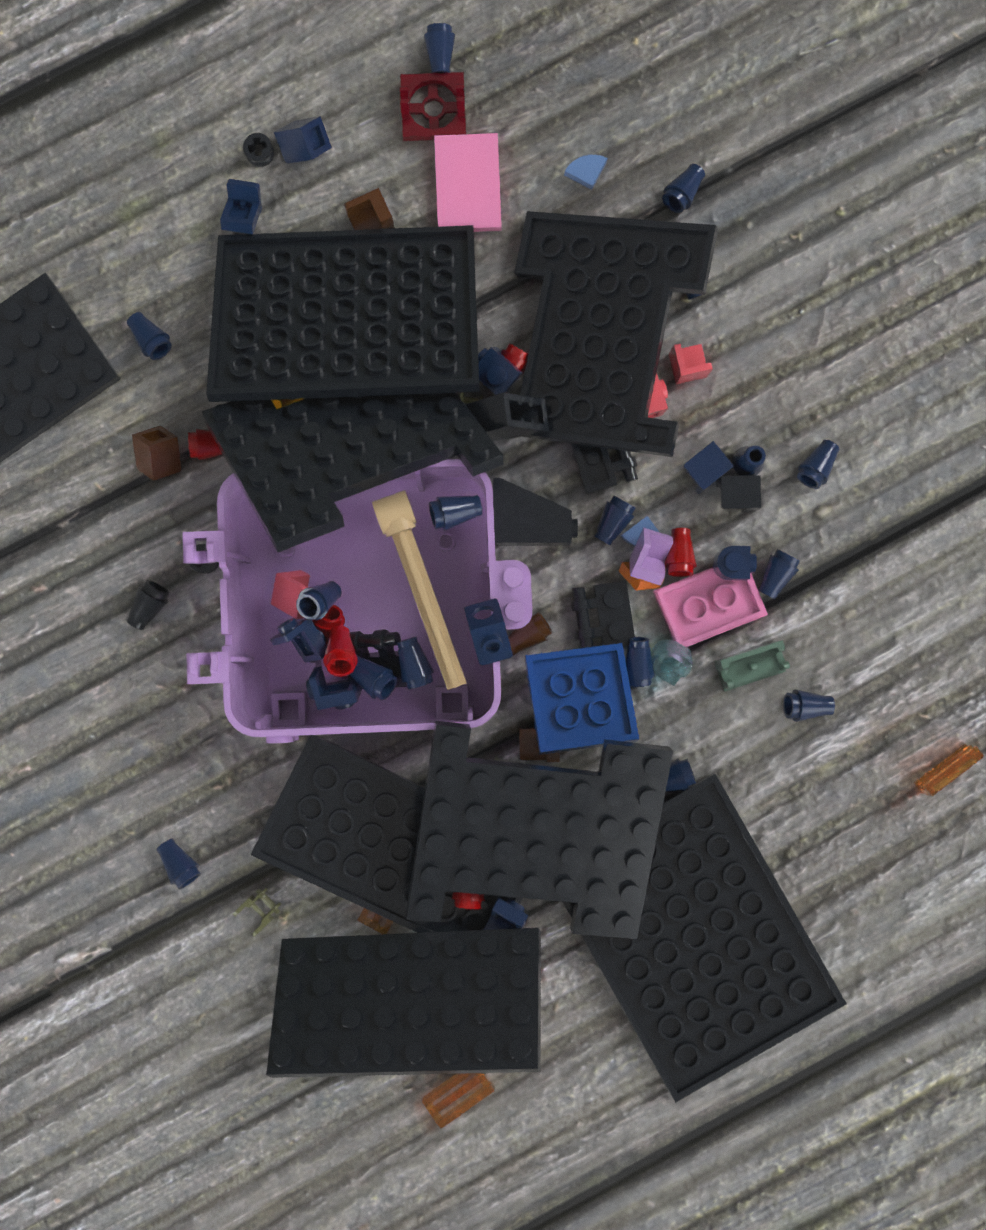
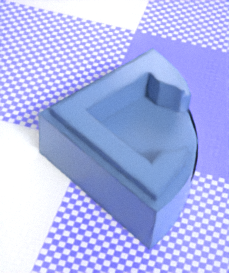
M600 155L579 157L569 164L564 172V176L592 190L608 158Z
M646 516L623 533L621 537L628 544L635 546L643 528L656 532L659 531L649 517Z

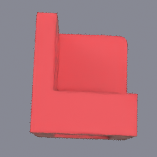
M675 344L669 352L676 384L707 378L713 370L712 364L705 361L702 344L682 348L681 344Z
M302 570L276 573L271 605L295 619L304 618L297 610L296 601L300 592L308 588L310 575Z

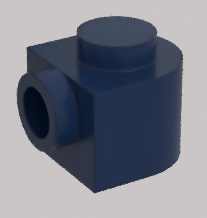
M729 546L720 550L713 559V569L717 576L724 580L745 581L750 579V573H755L757 568V556L750 553L751 546Z

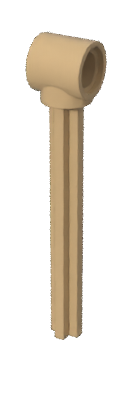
M403 490L372 501L383 534H386V537L392 536L447 690L466 684L464 673L412 532L417 522L406 491Z

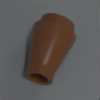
M539 612L531 617V620L525 627L515 629L508 636L513 656L523 650L548 641L547 637L553 633L549 624Z

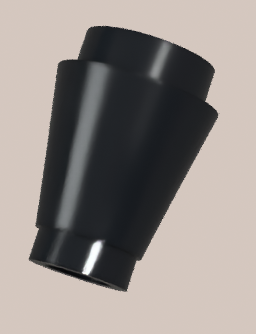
M146 580L144 585H139L126 620L127 623L136 629L144 630L146 625L168 603L169 591L151 580Z

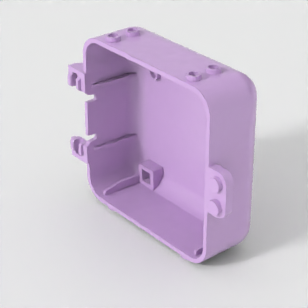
M449 458L334 503L343 516L345 527L278 553L234 474H231L221 485L217 497L218 531L183 532V562L185 564L219 562V567L223 571V579L219 580L221 634L225 635V645L222 646V652L186 653L187 684L223 683V703L226 717L231 725L242 734L251 737H266V743H289L299 740L300 735L434 730L435 721L470 724V727L474 728L489 721L496 713L501 701L500 661L483 666L479 664L464 607L496 598L502 612L506 630L521 629L529 623L532 617L531 573L523 562L518 560L496 561L493 489L486 472L473 477L460 459ZM403 490L406 491L417 522L412 532L467 682L449 690L446 688L392 536L386 537V534H383L372 505V501ZM479 496L482 505L481 516H477L446 531L443 528H434L429 511V502L436 501V497ZM196 541H206L207 551H196ZM302 570L310 575L308 588L329 581L336 582L340 586L342 594L334 605L342 610L345 618L344 626L350 632L361 631L363 634H373L375 630L386 629L389 632H398L401 636V641L417 637L418 643H420L434 670V673H432L434 682L410 690L407 687H395L391 695L385 700L372 699L362 689L357 703L349 708L338 710L332 707L317 710L315 700L309 698L306 688V681L310 677L309 662L305 663L291 641L278 645H273L270 641L271 638L279 633L277 627L293 618L271 605L276 573ZM482 610L476 613L474 617L485 619L490 617L493 611ZM398 645L393 646L394 651H398ZM368 647L369 653L378 652L374 647ZM200 665H210L211 677H200Z

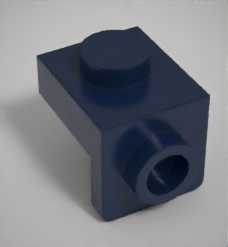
M228 179L226 184L228 200L220 218L221 230L253 235L262 210L260 185L254 182Z
M490 347L489 350L484 348L478 354L479 380L495 395L503 392L506 393L522 374L515 365L501 354V350L498 347Z
M291 618L277 627L279 633L270 639L273 645L291 641L305 663L323 659L327 648L324 634L315 627L312 620L308 619L296 621L295 618Z
M321 666L314 667L309 679L306 681L308 696L311 700H315L317 710L332 707L338 710L349 708L357 703L362 691V687L353 678L326 683Z
M499 898L483 930L521 929L526 924L528 915L524 913L525 908L514 900L507 899L505 902Z

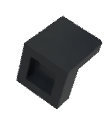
M761 475L721 476L716 480V487H720L722 509H742V512H755L761 508Z

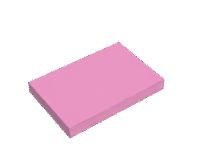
M498 133L434 136L438 227L473 225L474 232L502 231Z
M712 567L653 591L677 651L768 615L751 573L750 579L745 581L724 580L717 576Z

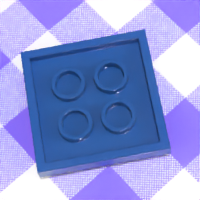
M622 643L525 655V666L539 755L603 746L604 739L624 742H637L639 740Z

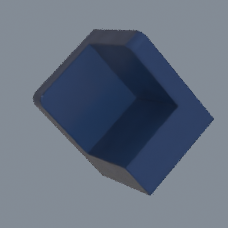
M321 116L293 121L274 132L284 161L287 164L313 160L332 148Z
M712 441L687 461L683 468L698 485L695 491L700 494L734 465L716 443Z

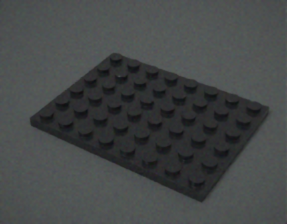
M473 225L218 235L206 390L209 402L480 392Z
M715 773L699 780L696 784L689 786V789L682 790L663 802L637 939L581 935L675 1103L847 1004ZM563 902L572 918L574 903Z

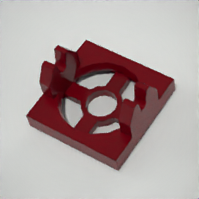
M464 72L400 74V108L403 141L434 140V136L466 134ZM438 85L448 88L455 96L457 102H445L439 97ZM428 86V96L422 103H410L411 98L418 89ZM430 101L439 102L443 107L442 112L438 116L428 115L425 112L427 103ZM456 113L454 119L449 124L439 128V121L444 118L445 114ZM411 115H423L429 121V128H424L417 124Z

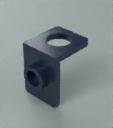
M494 598L464 607L479 664L483 666L511 658L513 654L498 600ZM482 610L493 611V614L485 619L474 617L476 613Z

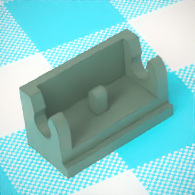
M783 640L773 641L715 660L714 663L723 690L728 691L786 672V669L790 668V663L785 661L782 652L785 650Z

